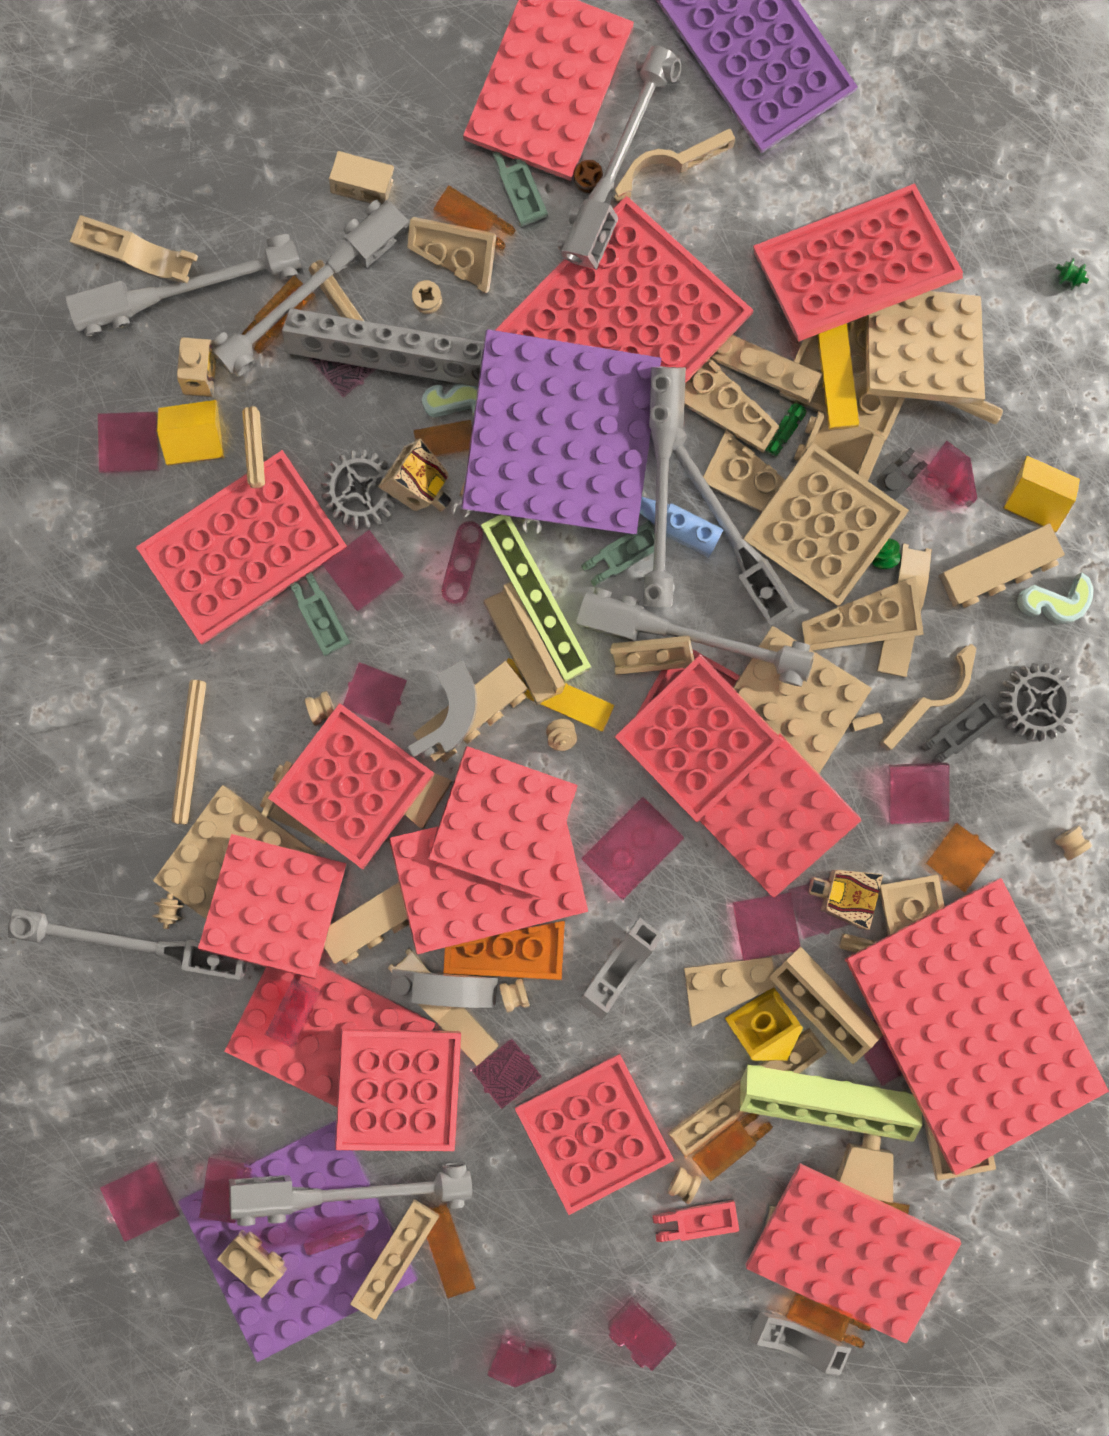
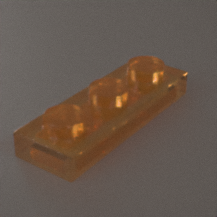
M447 1202L429 1208L439 1214V1218L429 1232L427 1240L447 1298L449 1299L476 1289L450 1208H447Z

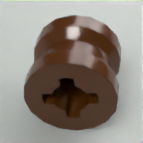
M594 160L581 161L576 166L574 172L576 189L582 194L590 195L603 177L602 167Z

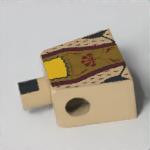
M181 337L177 380L184 395L213 397L216 358L212 354V351L215 349L212 345L213 340Z
M421 439L404 446L379 484L382 490L415 511L431 504L437 510L442 511L451 502V498L441 489L449 477L448 472Z
M831 870L828 881L813 877L808 893L823 898L821 911L859 929L870 930L883 875Z

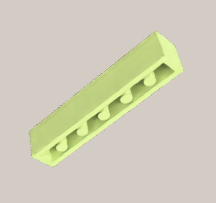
M498 515L481 524L488 542L508 579L512 582L564 682L566 683L590 670V663L511 517Z
M747 1065L740 1081V1111L911 1142H914L922 1127V1112L913 1094L905 1091L898 1092L881 1089L877 1086H865L849 1081H837L821 1076L781 1071L761 1065Z

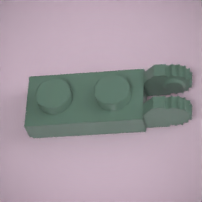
M493 151L492 154L499 169L500 179L520 226L523 227L548 217L547 210L527 163L515 158V165L506 168L502 154Z
M650 521L639 526L637 534L624 535L601 549L599 554L581 565L584 571L594 568L602 560H605L608 565V570L597 574L590 581L593 586L602 583L613 575L614 577L654 553L655 529Z
M310 572L306 574V580L315 595L305 600L298 583L294 582L290 584V587L299 602L297 605L323 655L326 657L349 645L351 642L325 592L321 591L315 577Z

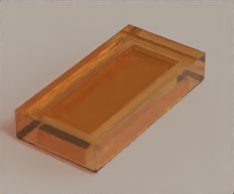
M471 420L413 430L415 441L421 439L435 457L469 451L472 432Z

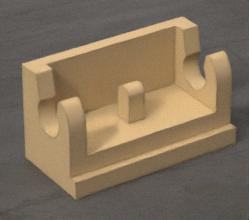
M338 151L329 177L330 193L370 204L378 200L382 204L388 200L394 180L392 179L394 166Z

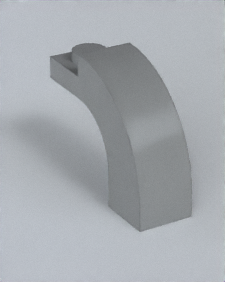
M462 660L436 675L448 697V714L443 724L437 730L408 746L413 757L421 755L425 759L439 751L436 746L440 743L445 752L448 753L457 747L469 733L477 711V692L473 678Z
M639 918L600 967L578 1002L603 1020L627 983L652 954L663 934L642 918Z
M392 969L390 999L449 1007H495L498 977L436 974Z
M767 1309L765 1313L759 1312L758 1317L752 1323L751 1333L748 1337V1340L757 1346L784 1351L809 1363L825 1374L838 1376L841 1375L852 1349L817 1328Z

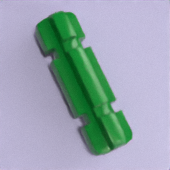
M793 403L787 411L789 415H785L778 424L779 429L765 450L772 456H778L783 449L781 445L787 443L799 425L797 422H801L807 414L806 409L797 403Z

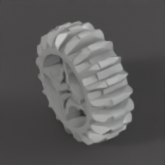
M351 450L350 460H346L343 454L339 455V459L342 462L341 465L338 466L336 462L331 461L330 466L335 470L334 473L324 471L323 475L330 479V482H321L320 486L323 489L329 490L321 494V498L323 500H331L325 505L327 511L336 508L332 514L333 519L337 520L344 515L342 518L344 526H347L350 520L353 519L354 529H358L360 520H363L365 527L368 529L371 526L369 519L374 518L375 522L379 525L381 524V519L378 515L381 512L387 518L391 515L385 507L388 505L396 508L397 503L390 499L393 496L383 491L382 498L376 506H374L371 500L373 490L378 488V484L381 483L389 469L384 471L388 461L383 459L377 464L379 458L377 453L374 452L370 460H368L366 450L361 451L360 458H357L355 451ZM366 467L378 474L374 477L372 475L366 478L360 477L354 468ZM346 473L349 478V486L342 491V495L337 497L338 483ZM353 478H356L357 482L363 487L368 486V488H364L367 501L358 492L353 493V490H356ZM359 501L363 503L367 511L355 512L346 509L342 505L346 502Z
M1037 662L1031 664L1030 670L1026 665L1021 666V675L1016 671L1011 672L1010 676L1014 682L1009 680L1003 682L1004 687L1009 689V691L999 692V696L1006 698V702L998 704V708H1007L1008 713L1001 715L1002 720L1008 718L1012 720L1008 723L1007 728L1010 730L1018 726L1016 736L1018 737L1023 736L1027 731V741H1033L1037 735L1039 742H1043L1046 740V733L1050 739L1057 738L1056 730L1060 733H1065L1067 729L1063 722L1073 724L1074 720L1068 714L1078 712V708L1071 706V702L1079 701L1078 696H1070V691H1074L1076 686L1065 685L1069 681L1070 676L1064 675L1058 678L1061 669L1057 667L1050 673V664L1048 663L1043 664L1040 671ZM1037 678L1045 680L1051 685L1040 691L1034 686H1030L1026 681ZM1021 689L1025 704L1019 713L1017 695ZM1058 693L1060 706L1057 715H1055L1056 710L1052 706V700ZM1046 695L1040 703L1042 707L1031 709L1036 703L1035 698ZM1036 713L1043 719L1046 718L1050 723L1046 726H1035L1027 722L1026 719Z

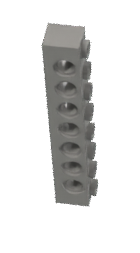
M293 308L289 309L282 329L286 353L478 387L484 345L482 341Z

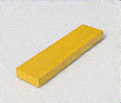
M846 323L817 334L829 430L859 426Z
M508 658L506 662L526 686L514 661ZM566 683L562 693L540 703V705L601 732L604 731L615 706ZM529 690L524 692L527 699L535 702Z

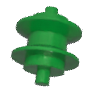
M1074 258L1070 262L1065 261L1063 266L1057 264L1055 269L1060 271L1058 274L1060 278L1059 284H1062L1064 281L1071 283L1070 290H1073L1075 286L1079 287L1082 282L1087 284L1089 279L1085 277L1087 271L1084 270L1086 264L1084 263L1078 267L1074 265Z
M889 538L872 561L873 565L880 569H890L898 565L901 561L899 543Z

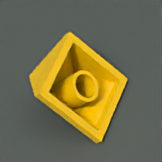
M775 987L764 992L725 1018L753 1061L788 1060L803 1029Z

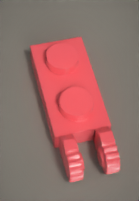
M734 1200L675 1209L676 1212H664L652 1216L653 1223L656 1224L677 1221L679 1230L657 1233V1242L678 1239L685 1241L739 1231Z

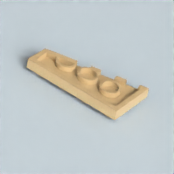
M916 576L803 621L802 627L805 643L810 645V649L813 651L924 635Z

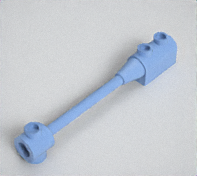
M642 497L640 514L655 525L656 500ZM672 503L667 504L666 537L709 558L723 529Z

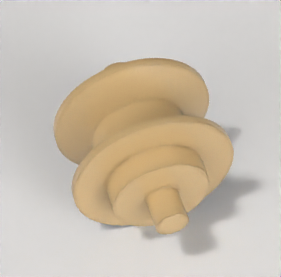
M557 719L552 721L546 728L548 744L552 749L565 751L575 745L577 735L575 733V726L571 721Z
M167 893V899L161 898L160 902H154L159 907V913L152 915V917L158 918V922L163 923V929H169V924H175L176 920H182L181 917L177 916V909L184 907V905L178 904V900L173 899L172 893Z

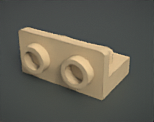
M241 1230L217 1260L258 1296L263 1298L284 1275L287 1268L284 1266V1260L273 1251L269 1253L261 1246L262 1241L250 1231L246 1233Z

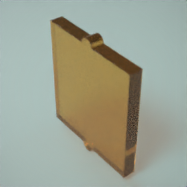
M955 823L925 864L939 873L943 881L948 880L965 893L995 851L979 840V835H973L961 825Z

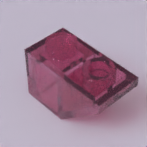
M946 441L921 474L926 477L925 481L931 487L937 490L942 488L949 493V499L961 507L964 505L970 507L977 500L971 458Z
M502 1335L488 1367L487 1376L515 1388L554 1372L557 1366L556 1358L552 1357L553 1353L545 1348L537 1347L535 1350L526 1346V1342L517 1336L509 1335V1338Z

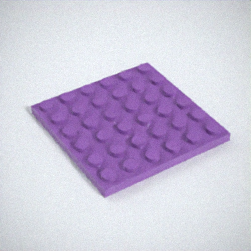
M487 329L485 331L461 509L637 534L651 428H649L651 367L660 366L661 358Z
M336 1120L178 1201L257 1362L359 1311L350 1303L394 1233L378 1198L323 1202L321 1205L286 1215V1221L283 1223H268L266 1216L255 1217L254 1225L238 1226L237 1219L230 1218L228 1179L289 1175L292 1180V1187L331 1190L371 1186L354 1150L335 1149ZM241 1230L246 1233L249 1231L254 1233L262 1241L261 1246L269 1253L271 1251L277 1253L284 1260V1266L287 1268L284 1275L263 1298L258 1296L217 1260ZM411 1264L393 1293L417 1281V1276Z

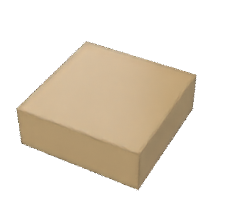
M874 713L853 719L849 728L851 732L882 724L883 720L880 713Z

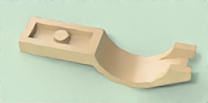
M729 128L678 154L672 150L655 149L643 153L633 161L615 188L616 194L614 199L618 204L625 196L631 198L634 177L641 169L651 164H665L674 167L678 172L682 173L733 148L735 137L731 129Z
M82 215L79 216L69 241L74 246L124 262L155 277L182 283H188L189 277L187 275L193 261L196 262L198 258L194 253L185 250L173 251L157 246L132 232Z
M903 543L900 552L901 561L897 583L916 576L920 610H922L929 579L932 549L926 548L924 552L909 549V544ZM915 636L883 640L876 672L907 677Z
M972 644L966 645L955 657L959 665L960 679L951 695L943 700H930L924 697L917 699L879 742L887 751L892 750L929 708L951 704L964 694L970 683L976 647Z
M410 947L405 951L407 956L396 966L391 964L388 967L391 973L392 969L430 973ZM418 1004L444 1031L461 1032L460 1048L476 1066L499 1046L465 1007Z

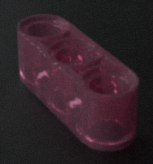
M466 521L459 526L442 584L441 593L447 604L455 607L463 605L469 597L484 541L482 528L474 521ZM468 529H474L479 534L478 539L473 543H467L462 539L463 533ZM460 557H466L471 561V566L466 571H459L455 568L456 560ZM453 585H459L463 588V595L456 600L447 596L448 589Z

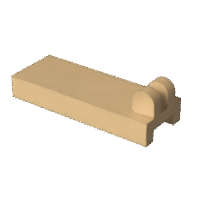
M690 636L612 643L610 648L611 654L614 657L616 675L686 668L694 661Z

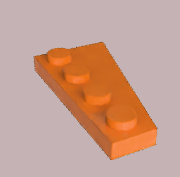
M565 921L509 931L445 947L443 973L562 980Z

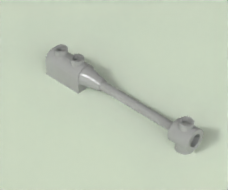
M652 46L647 55H639L636 69L640 72L639 76L645 83L604 177L600 179L588 198L583 201L581 207H573L571 209L569 222L573 226L570 232H563L559 236L558 248L562 250L561 255L576 265L597 270L619 219L610 205L615 178L655 87H665L667 81L676 82L680 76V59L672 51L661 46Z
M378 200L373 201L366 208L365 213L368 216L359 223L357 219H353L344 227L343 231L347 235L343 237V241L327 260L326 265L245 335L232 333L228 336L225 332L218 335L212 342V345L215 347L212 351L214 357L230 374L234 372L238 377L245 374L255 363V360L252 358V344L288 314L290 308L296 307L332 274L338 273L357 260L368 268L409 232V221L388 200L382 204Z
M289 234L271 237L266 240L268 247H265L262 258L190 278L188 283L176 282L159 288L148 287L128 291L126 284L120 280L65 296L73 324L78 333L84 331L85 337L94 336L102 333L101 326L112 323L114 329L128 326L130 324V317H134L136 313L154 305L160 299L263 269H267L274 276L279 274L281 280L296 277L298 275L296 269L302 268L294 240H290Z
M651 367L649 428H651L655 457L657 458L653 570L644 575L643 605L650 607H670L673 604L674 576L665 571L669 458H671L677 429L684 427L686 367Z
M678 428L672 452H674L732 542V547L743 572L738 577L769 625H772L798 609V606L768 560L764 559L752 545L743 540L744 538H742L684 448L683 444L687 435L683 428Z
M595 587L594 593L586 592L576 621L580 628L628 641H637L639 632L662 636L671 635L674 637L690 636V640L696 643L774 663L777 674H780L779 681L802 687L803 681L807 682L815 654L809 652L810 645L799 641H793L792 646L785 645L778 652L671 624L670 621L639 606V599L623 595L621 601L611 598L612 592Z
M16 908L12 911L8 925L9 938L39 943L46 935L151 953L181 965V970L235 980L244 978L248 963L201 951L198 949L200 941L197 940L159 941L157 943L48 923L44 913Z
M452 1162L443 1164V1171L439 1172L435 1180L431 1182L331 1190L292 1187V1180L289 1175L228 1179L230 1218L237 1219L238 1226L254 1225L255 1217L266 1216L268 1223L275 1224L285 1222L286 1215L321 1205L323 1202L433 1193L436 1194L441 1202H447V1208H462L465 1206L464 1200H471L472 1198L471 1173L469 1169H466L465 1163Z

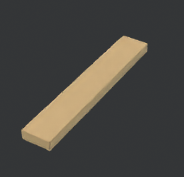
M807 1028L799 1035L788 1060H766L759 1065L799 1074L825 1055L827 1051L812 1030ZM742 1077L667 1132L685 1158L747 1113L740 1111V1081Z

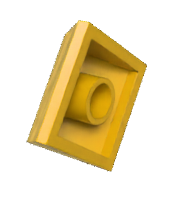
M216 400L158 408L157 433L167 466L225 458Z
M1026 456L1003 509L1042 527L1051 524L1053 531L1056 533L1076 501L1080 479Z

